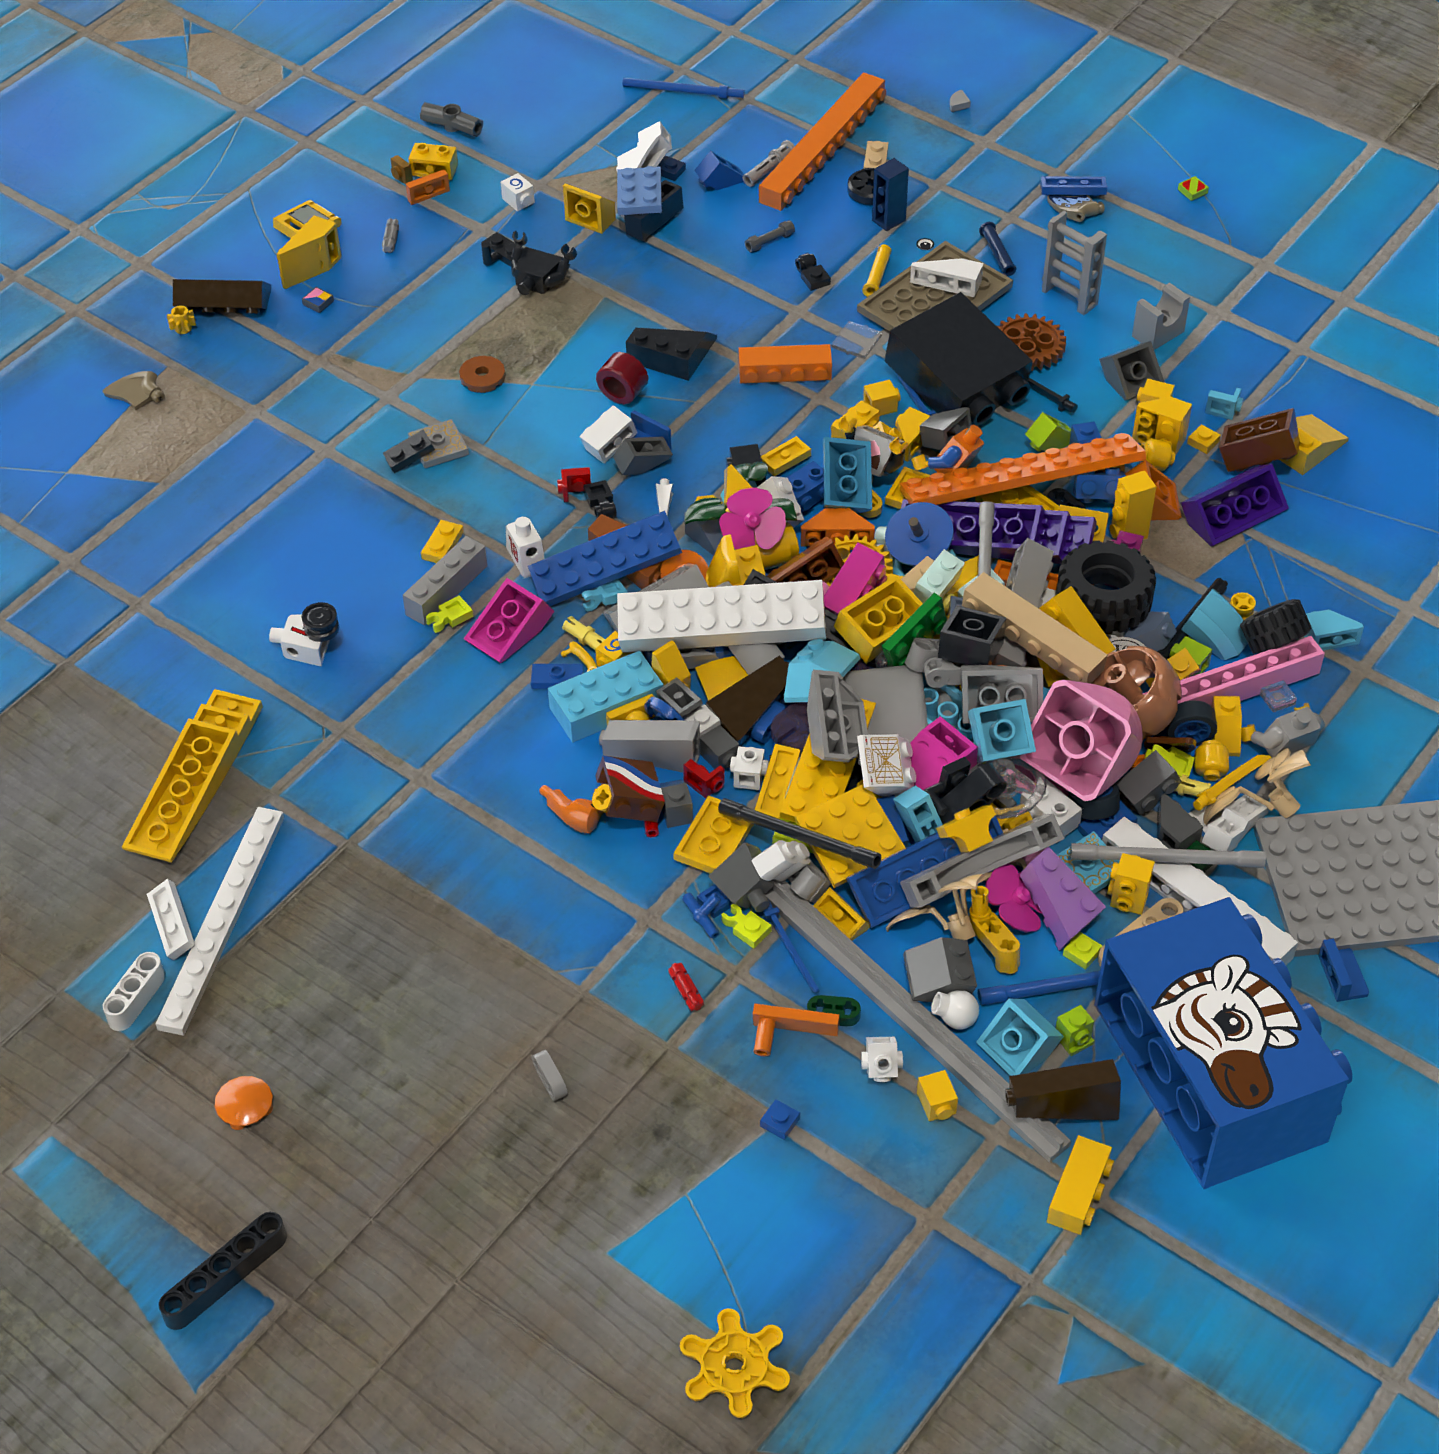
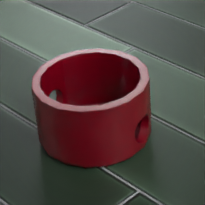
M624 352L613 353L596 373V382L601 392L611 401L623 405L630 404L645 388L649 379L647 370L642 363L634 356Z

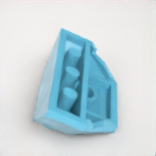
M822 639L809 641L789 663L784 693L785 703L808 702L813 669L839 672L844 677L860 660V655L834 641H823Z

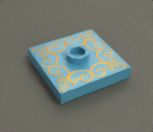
M1094 831L1076 842L1106 846ZM1070 847L1057 854L1094 894L1110 884L1114 862H1120L1119 860L1101 859L1094 861L1070 860Z

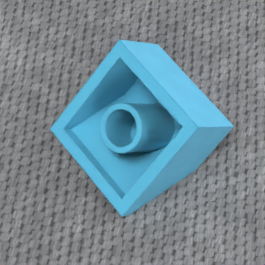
M1026 699L973 708L968 711L974 744L978 747V763L1036 752Z
M1009 998L976 1043L1010 1076L1028 1073L1046 1060L1064 1036L1025 999Z

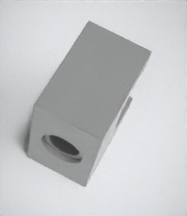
M1171 283L1163 287L1162 297L1155 307L1145 299L1137 302L1132 337L1140 343L1151 341L1154 350L1185 331L1190 296Z

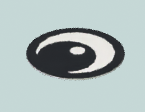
M922 238L917 241L916 245L919 249L929 250L934 247V242L931 239Z

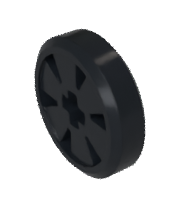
M874 168L858 170L848 179V194L859 203L873 205Z

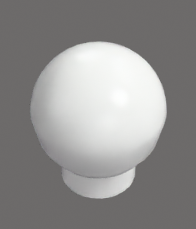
M955 990L948 994L938 992L932 1001L931 1011L933 1014L941 1016L946 1025L953 1029L962 1030L969 1028L976 1022L979 1016V1005L976 998L967 991Z

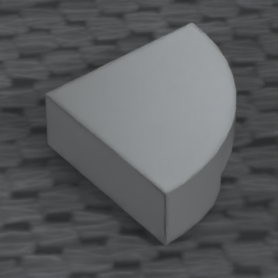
M959 90L951 96V112L970 107L971 101L963 90Z

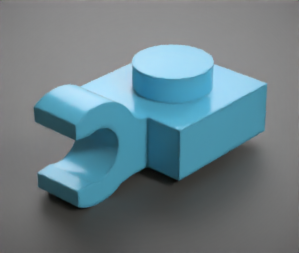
M619 579L596 587L595 590L584 591L582 597L585 601H590L583 603V607L586 611H593L601 602L605 606L616 604L617 593L628 592Z

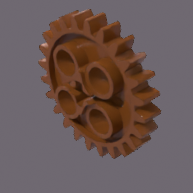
M1025 313L1023 318L1016 314L1015 319L1007 317V322L1000 321V326H997L1033 361L1031 371L1036 366L1040 370H1042L1043 365L1050 368L1051 362L1057 364L1058 358H1063V352L1066 349V336H1064V330H1059V324L1053 325L1054 320L1046 322L1045 316L1038 319L1036 314L1029 317Z

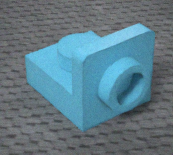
M1236 388L1234 395L1210 390L1205 413L1233 420L1235 412H1240L1244 398H1240L1241 389Z

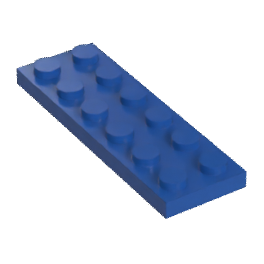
M662 511L528 565V569L539 598L549 606L582 594L584 591L594 589L681 554L682 551L665 511Z
M996 816L989 822V832L992 838L1003 833ZM938 832L882 859L878 868L866 867L846 877L866 921L872 928L912 908L902 889L901 881L962 852H960L957 843L952 838H940Z

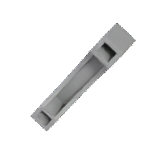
M1040 815L992 838V842L973 851L962 852L901 881L900 884L910 907L921 908L944 897L952 890L939 893L938 890L950 883L957 882L971 875L985 874L1065 839L1055 815Z

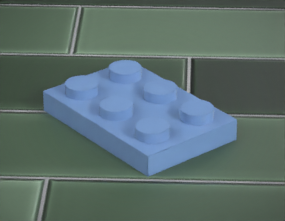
M661 166L617 169L618 215L662 212Z

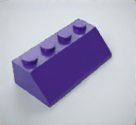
M1273 464L1255 466L1180 503L1188 525L1210 546H1214L1289 509Z

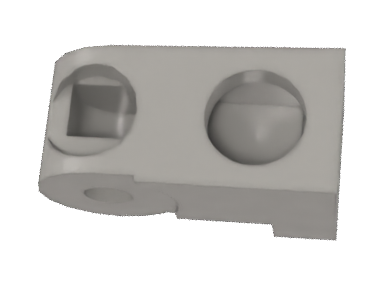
M934 657L924 663L923 671L927 684L932 688H941L945 685H961L962 688L961 666L968 665L952 663L945 659Z

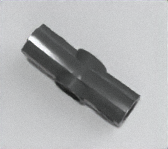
M424 102L421 107L420 119L423 121L444 125V129L448 132L460 130L475 137L481 134L483 120L461 112V108L457 104L439 106Z

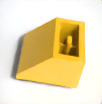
M1173 397L1138 403L1132 438L1140 444L1145 443L1150 438L1167 441L1171 444L1172 451L1175 452L1176 456L1187 437L1192 404Z

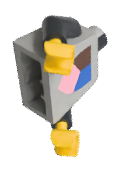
M844 416L838 423L839 429L845 432L846 439L871 442L872 483L875 476H888L904 464L905 449L908 447V443L899 439V437H893L867 425L855 428L854 426L857 423L855 418L848 422L846 416Z

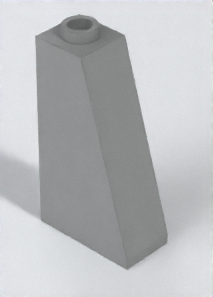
M609 720L606 730H602L600 733L599 745H602L604 756L651 761L654 767L683 772V764L688 760L692 759L698 764L701 755L700 722L680 720Z

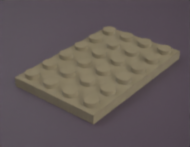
M944 241L917 261L925 262L962 258L983 263L947 241ZM984 263L982 282L975 297H966L981 311L1013 287V280ZM910 266L857 304V312L890 331L957 293L910 283Z

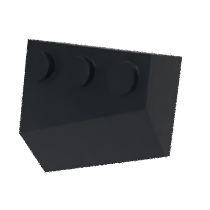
M635 327L626 340V353L634 356L645 368L689 381L716 341L717 335L703 331Z

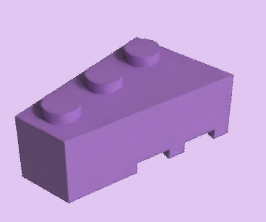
M1049 846L1020 873L1026 888L1030 891L1034 904H1038L1045 917L1043 921L1047 928L1050 927L1057 941L1055 944L1059 951L1106 908Z

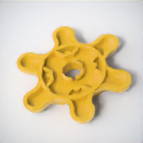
M727 1308L719 1312L717 1316L719 1330L713 1338L703 1339L697 1335L690 1334L683 1337L680 1341V1351L682 1354L698 1361L701 1366L699 1374L686 1383L685 1393L693 1401H701L711 1393H722L729 1400L731 1414L737 1418H745L752 1411L751 1393L754 1389L767 1387L774 1391H782L789 1385V1373L783 1368L772 1365L768 1359L769 1352L782 1342L783 1332L776 1325H767L758 1333H747L740 1326L739 1313L736 1310ZM736 1358L743 1362L741 1370H731L726 1368V1363L728 1360Z

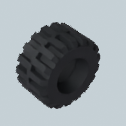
M1291 599L1268 607L1249 616L1240 624L1253 654L1282 647L1305 636L1312 629L1300 599Z

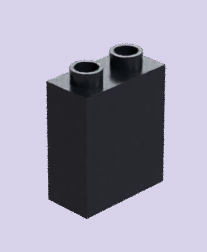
M962 292L890 330L884 361L936 413L967 407L970 409L971 423L979 426L993 415L996 408L1007 402L1011 406L1017 405L1030 392L1031 385L1028 383L1033 361Z

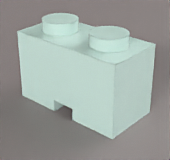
M944 549L919 579L913 593L922 603L934 592L943 599L944 595L959 579L965 563Z

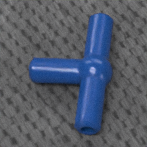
M686 893L682 900L692 912L694 920L701 924L710 938L717 937L719 930L708 915L721 901L720 896L713 893L700 906L691 893Z

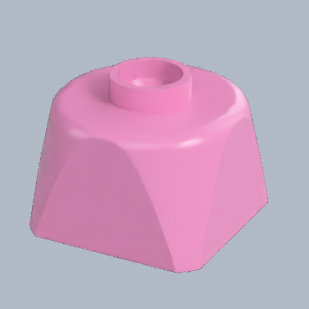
M1056 681L1052 684L1031 724L1036 752L1020 756L1023 761L1083 801L1093 800L1119 780L1135 762L1142 746L1143 733L1141 721L1133 705L1124 696L1112 689L1084 682Z

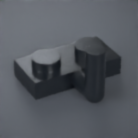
M498 232L494 233L481 242L483 264L489 266L499 259L511 267L512 250L515 248L516 243Z
M966 757L943 766L939 782L924 789L930 795L940 816L948 812V808L941 799L968 776L971 763Z

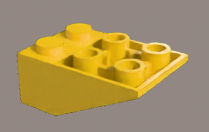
M314 215L279 249L277 260L284 289L329 271L342 258L335 222Z

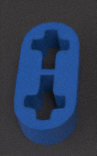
M775 701L754 725L751 734L752 738L763 744L767 743L785 723L790 708Z

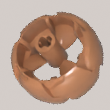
M1128 646L1127 649L1107 654L1104 671L1091 683L1116 691L1133 705L1141 721L1143 739L1159 734L1171 723L1178 710L1177 701L1182 699L1180 679L1172 665L1160 653L1144 646ZM1148 678H1155L1149 692L1142 694L1139 686Z

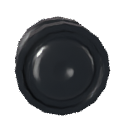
M325 602L313 603L302 612L301 618L305 635L309 636L310 640L324 642L337 635L339 631L336 609L331 604Z

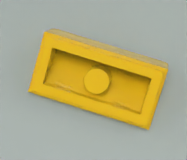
M830 887L813 905L851 941L870 928V924Z

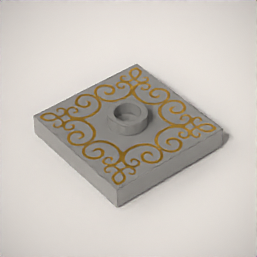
M452 419L408 433L409 438L424 429L435 448L434 451L420 458L424 468L469 455L468 447Z

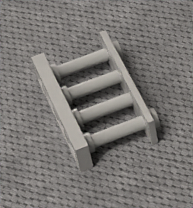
M1062 211L1048 223L1049 230L1044 275L1042 277V292L1047 293L1054 286L1077 298V312L1085 315L1098 305L1107 234L1098 231L1088 238L1066 225L1067 212ZM1067 236L1082 244L1085 249L1084 254L1066 245L1064 237ZM1064 253L1082 263V272L1063 262L1062 254ZM1060 271L1077 279L1080 283V289L1060 278Z

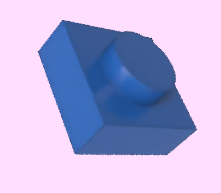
M775 1099L761 1118L760 1127L785 1140L800 1120V1112Z

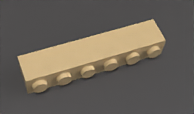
M985 572L964 589L963 607L1006 617V637L1024 647L1030 654L1046 662L1052 669L1058 670L1068 677L1070 681L1091 684L1104 671L1107 660L1106 653Z

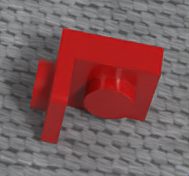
M590 467L561 469L562 479L557 480L558 494H563L564 502H569L568 492L583 491V485L591 483Z
M692 759L683 764L684 782L704 798H707L708 795L710 796L714 792H718L723 787L725 769L721 765L709 773L703 765H698Z

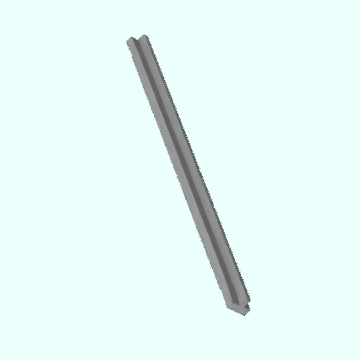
M773 879L774 886L765 893V896L769 899L773 908L778 907L780 911L778 914L1049 1163L1070 1147L1071 1140L1049 1119L1016 1118L1013 1106L1008 1107L1006 1102L1005 1089H1009V1083L920 1002L913 1001L909 992L813 905L797 895L786 881Z

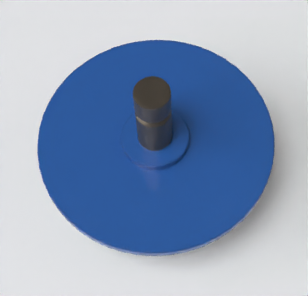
M927 502L913 503L900 509L890 519L885 532L886 546L890 554L897 561L915 567L926 556L935 561L944 549L946 551L949 550L954 534L953 524L949 515L941 507Z

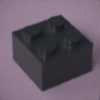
M957 605L940 631L938 658L965 665H991L1004 644L1006 617Z

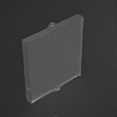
M848 321L831 344V348L845 352L846 355L851 354L865 359L881 338L882 332L869 328L867 325L863 326Z

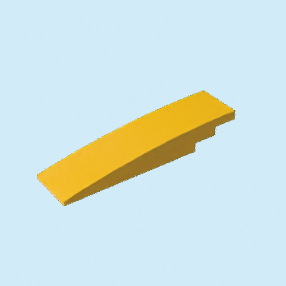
M214 689L207 704L201 703L194 719L188 718L122 845L123 850L172 863L207 809L241 750L263 708L261 700Z

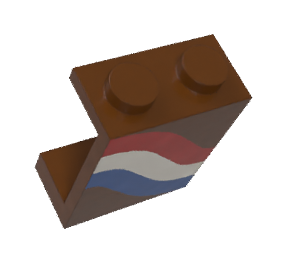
M603 755L595 777L597 783L608 784L612 797L606 810V816L657 822L665 800L653 762Z

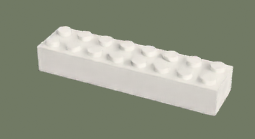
M822 580L617 593L618 642L622 652L653 651L671 640L676 643L678 649L826 639Z

